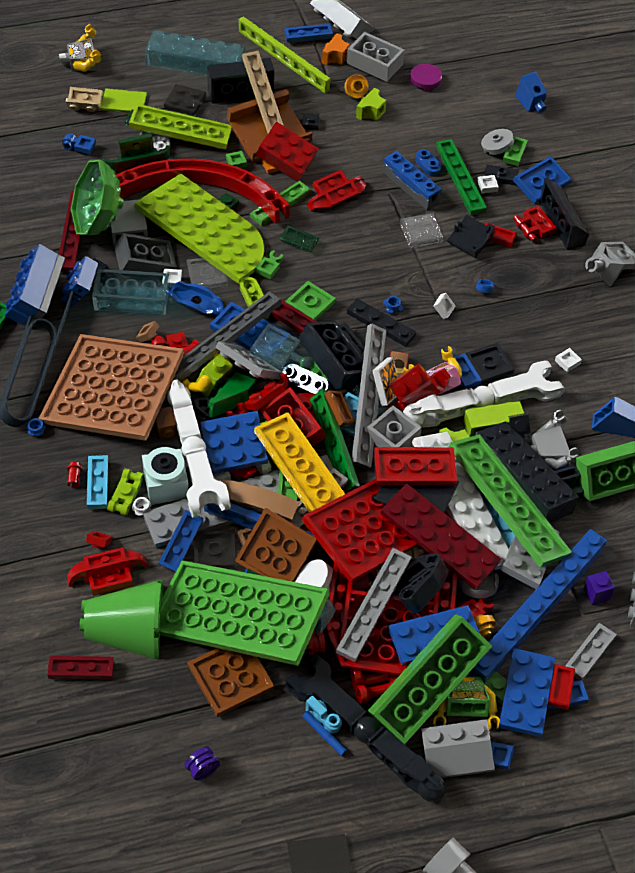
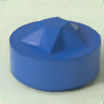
M480 279L477 281L476 289L482 293H491L494 290L495 284L490 280Z

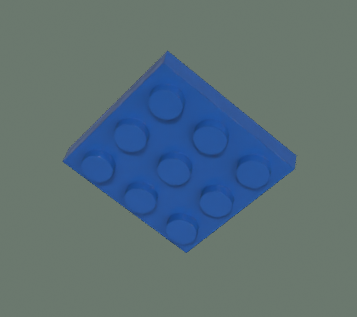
M257 411L200 422L212 475L268 463L266 449L254 433V428L260 425Z

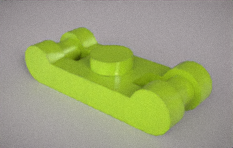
M126 468L123 470L120 482L108 503V511H118L121 515H128L143 482L144 473H133L130 469ZM129 479L133 480L134 483H128Z

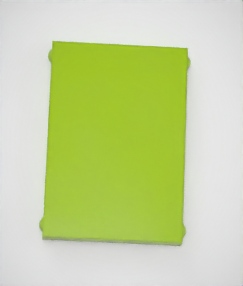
M105 89L100 109L103 111L133 113L136 104L145 105L147 92Z

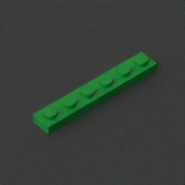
M453 140L436 142V148L470 216L486 213L487 207Z
M321 389L310 399L317 423L326 435L323 441L332 467L348 478V483L342 488L344 493L347 494L360 487L340 426L325 396L327 390Z

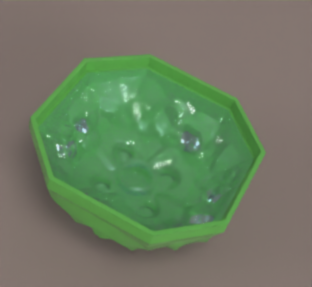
M102 160L88 161L75 185L71 212L75 231L78 235H97L101 231L106 230L109 223L115 221L118 209H122L124 200L120 197V181L116 177L115 171Z

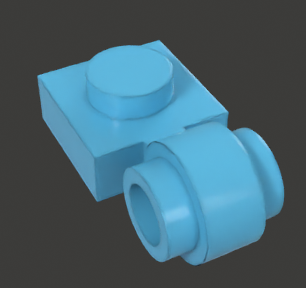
M314 696L306 700V711H309L321 724L323 723L327 731L330 733L340 731L342 726L340 716L337 714L328 715L326 705Z

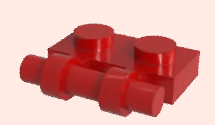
M539 206L525 210L522 218L519 215L513 217V220L516 222L515 225L522 229L524 236L532 242L538 239L535 234H539L543 238L555 233L557 229Z

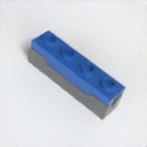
M398 151L384 158L383 173L423 208L429 210L440 203L441 188Z

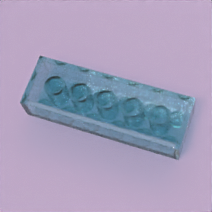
M153 30L145 48L146 65L207 75V66L243 61L242 55L245 54V45L160 30Z

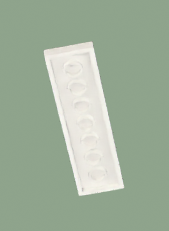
M448 432L416 437L413 439L412 444L414 447H449L453 441ZM455 458L459 485L446 511L452 520L502 559L494 570L501 569L508 552V547L473 480Z

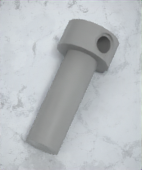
M454 837L442 847L422 870L424 873H476L465 862L471 854Z

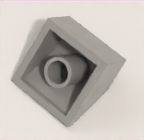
M392 406L371 423L367 430L377 447H413L412 441L414 438L420 437L422 427Z

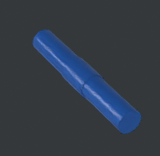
M309 711L303 714L302 717L341 757L346 754L347 749Z

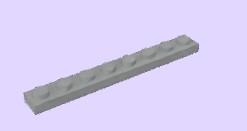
M374 324L367 326L352 452V464L364 469L371 468L374 441L367 427L377 419L379 401L373 370L383 362L386 330Z

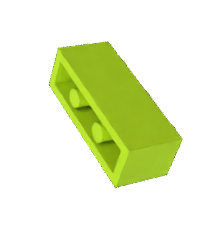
M520 401L488 405L480 408L474 407L465 410L463 422L469 437L475 436L476 432L506 421L509 424L508 416L523 414L524 411Z

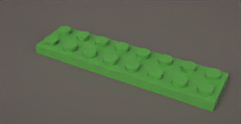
M480 434L450 443L449 447H454L455 458L540 568L571 555L572 551Z

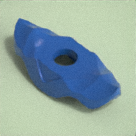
M178 281L169 292V295L178 303L200 313L218 316L224 310L222 299L208 288L199 284H187ZM194 298H200L202 302L200 304H196L192 302V300Z

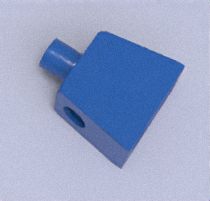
M536 71L523 75L515 94L516 98L529 112L537 110L538 113H542L547 109L544 104L547 91Z

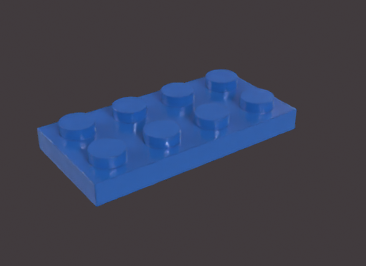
M230 302L210 323V329L216 332L245 309ZM262 319L233 342L270 362L289 341L291 334Z
M469 606L389 625L388 630L401 665H409L455 614L462 616L479 632Z
M513 648L498 728L542 737L555 657Z

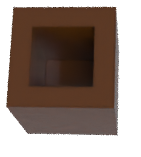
M172 406L160 409L154 422L159 439H169L177 436V423Z

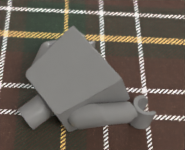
M557 410L554 413L555 419L548 421L531 438L530 447L553 470H559L571 464V461L576 463V457H579L580 453L577 448L569 450L561 426H557L558 423L565 424L567 422L566 416L559 419L564 414L562 410Z

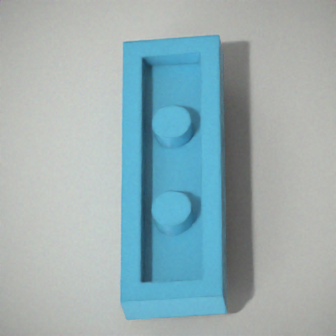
M108 455L88 456L87 509H107Z

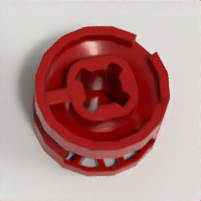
M321 625L314 629L306 647L308 657L319 653V651L321 655H325V639Z

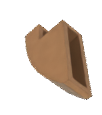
M221 480L227 486L230 503H236L242 508L254 510L259 514H262L263 510L268 508L286 520L292 521L299 501L254 485Z

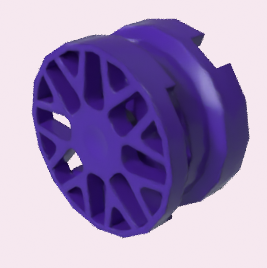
M210 747L198 749L190 755L191 760H186L184 763L186 769L191 771V776L195 781L208 777L220 765L219 759L213 756V751Z

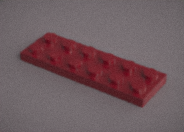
M407 483L380 512L381 515L430 554L439 553L447 568L474 590L482 584L502 560Z

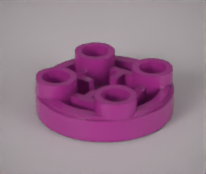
M420 64L411 70L410 83L422 88L425 92H430L432 88L439 86L442 81V72L434 65Z

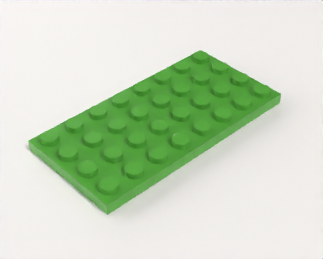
M182 560L161 600L159 634L161 636L298 666L330 592L328 588Z

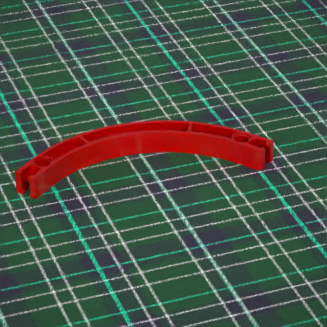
M171 159L140 165L116 175L120 181V197L122 199L142 190L163 185L179 174H182L194 183L219 186L241 194L261 207L275 224L281 221L279 211L284 215L285 219L290 217V204L270 184L249 171L222 162L203 159Z

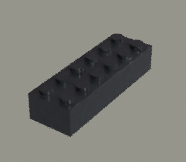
M506 421L476 432L475 435H481L549 523L573 513L579 496Z

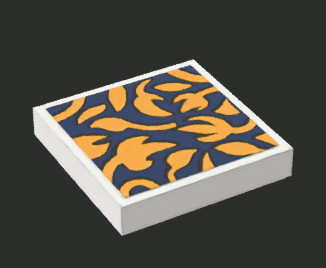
M393 357L386 358L373 370L382 406L388 405L397 397L389 387V383L398 378Z

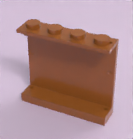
M287 89L273 93L283 125L311 143L313 133L312 131L306 133L288 103L289 92ZM255 99L230 107L227 110V120L252 163L262 161L256 153L259 145L268 134L257 100Z

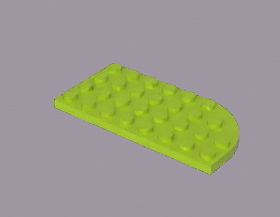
M182 174L174 177L134 204L136 210L238 284L243 278L253 274L255 268L263 259L264 243L258 230L246 219Z

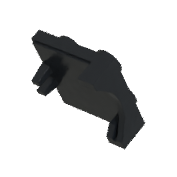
M466 215L461 222H457L458 226H454V232L447 239V242L476 258L495 234V226L491 224L486 226Z

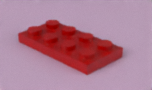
M454 447L374 448L376 485H405L406 483L408 485L457 484Z

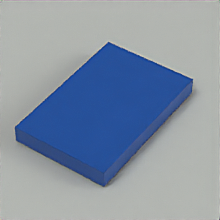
M550 156L515 176L513 181L535 204L540 201L545 178L551 179L561 188L571 183L572 179Z

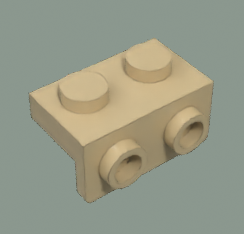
M70 87L66 104L72 110L100 111L103 91Z

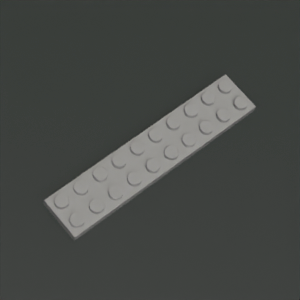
M320 456L329 471L333 469L328 456ZM280 469L241 481V483L278 493ZM188 499L143 512V518L155 548L168 545L185 510L190 511ZM203 506L200 517L204 518L196 535L233 524V522L205 512Z

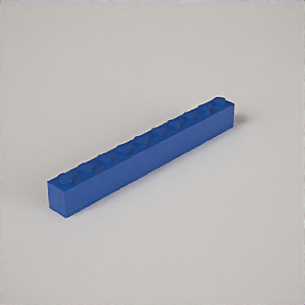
M592 529L584 535L571 550V555L565 557L489 641L492 645L491 649L469 672L470 677H480L485 684L495 672L502 668L512 656L513 648L518 649L603 553L607 542L605 538Z

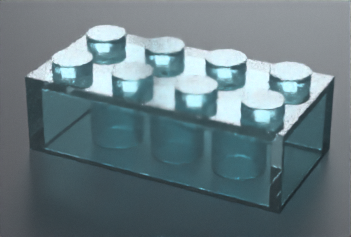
M97 269L92 294L94 310L166 315L170 291L169 273Z

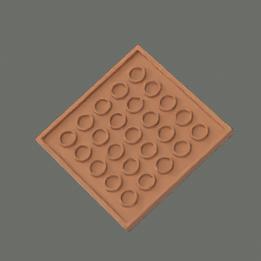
M80 334L39 419L46 425L146 441L184 356V351L182 348Z

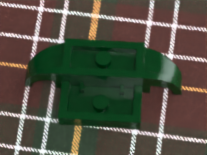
M150 133L118 140L120 155L115 160L104 158V162L115 173L119 174L140 165L168 160L170 149L169 145H167L165 149L157 151L154 148L153 138Z

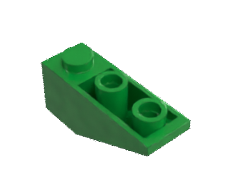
M235 372L231 378L227 379L223 388H219L217 395L210 399L208 403V408H210L209 417L213 418L226 411L233 410L238 403H244L249 400V397L254 394L256 379Z

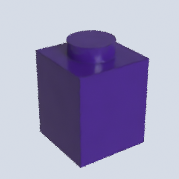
M607 571L588 576L583 589L591 605L609 601L615 587Z

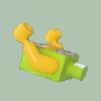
M219 353L210 359L211 362L202 369L196 382L190 383L185 378L182 380V384L190 391L201 392L209 398L231 377L234 365L231 358L227 359Z

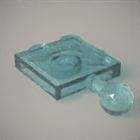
M269 323L250 348L251 354L281 370L289 359L299 363L300 367L308 371L312 370L315 365L313 358L309 356L302 357L294 353L300 344L299 339Z

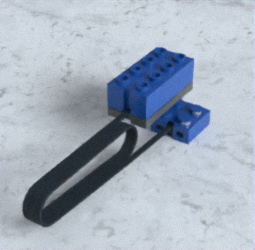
M39 244L35 249L32 248L27 258L24 257L20 263L21 271L15 277L17 282L10 291L12 296L5 305L7 309L5 316L25 326L0 400V418L8 426L20 427L31 418L69 307H74L80 301V298L91 288L98 263L86 256L81 262L77 261L74 269H70L66 274L65 279H67V282L61 289L63 293L61 301L67 303L58 332L52 323L41 318L47 313L65 257ZM40 325L50 333L51 343L25 417L20 419L14 417L9 412L7 400L32 327Z

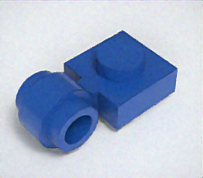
M68 134L64 137L62 144L66 150L74 148L75 151L90 155L96 145V138L84 135L76 138L74 134Z

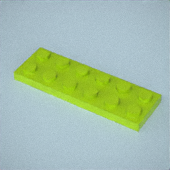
M140 104L135 105L129 121V128L138 131H146L219 149L227 148L232 127L229 124Z

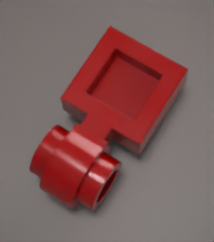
M184 332L166 335V340L162 336H155L151 342L154 345L175 348L188 346Z

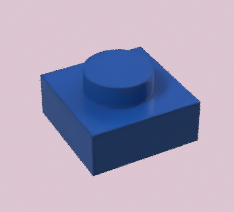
M492 742L494 767L509 770L514 747Z

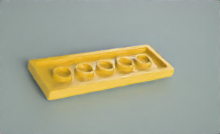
M285 413L254 428V433L308 512L345 495L289 413Z

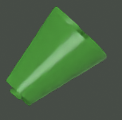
M163 580L82 600L81 609L84 612V618H80V631H84V639L149 658L159 659V625L161 600L164 594Z

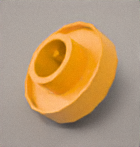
M352 75L345 82V92L353 99L362 98L368 91V82L362 75Z
M492 615L476 616L474 620L479 633L486 640L489 639L497 624Z

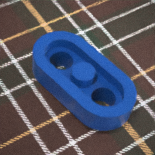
M423 149L416 153L415 161L427 175L437 176L440 174L441 163L430 151Z

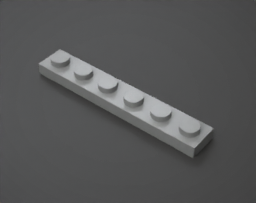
M392 548L337 647V654L356 662L411 561V556Z

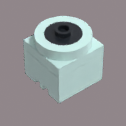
M161 447L147 455H142L144 477L151 505L187 499L186 493L189 490L188 478L181 449L175 450L169 447Z

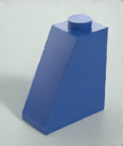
M614 397L593 414L591 429L635 438V406Z

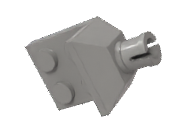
M601 242L592 257L586 261L585 266L589 272H595L609 286H612L622 270L635 269V253L624 242Z

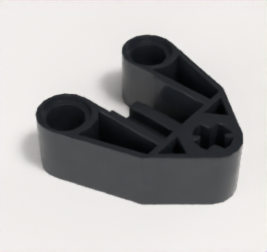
M432 553L412 558L397 584L393 594H399V598L408 613L416 614L420 612L442 589L449 570L440 554Z

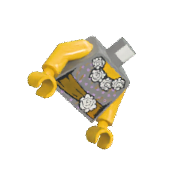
M91 24L85 27L86 34H83L78 41L67 45L68 53L59 54L60 64L70 63L72 71H97L96 63L101 61V53L98 50H94L92 39L89 38L96 35V31Z

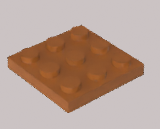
M265 508L235 561L262 576L294 582L317 543V539L270 509Z
M216 648L187 662L192 675L216 717L274 690L271 679L256 656Z

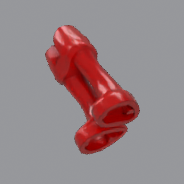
M350 669L352 687L355 690L356 700L359 705H365L370 699L381 696L399 677V675L379 672L364 674L362 670ZM383 681H389V683L375 687H367L368 685L376 684Z

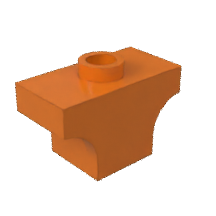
M336 33L332 40L325 45L322 51V64L338 63L342 65L346 61L350 44L342 40V35Z

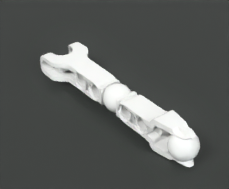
M549 361L533 363L525 374L495 381L492 384H488V387L479 386L474 390L472 388L469 390L465 389L441 396L430 395L406 406L403 413L422 428L439 425L445 420L464 416L465 410L470 408L516 402L532 397L546 402L559 398L565 389L561 382H550L545 379L550 374L552 366Z
M173 380L171 388L167 393V400L173 406L177 429L182 443L181 451L187 460L193 483L186 493L192 518L201 516V508L208 503L219 505L221 511L229 510L231 506L227 486L223 482L215 480L212 475L206 454V444L201 438L193 410L191 393L179 380Z

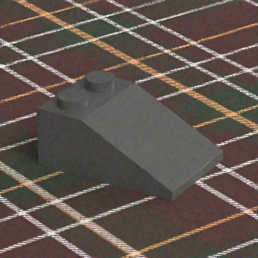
M122 233L114 246L120 274L140 276L164 272V269L176 270L177 268L171 243L168 240Z

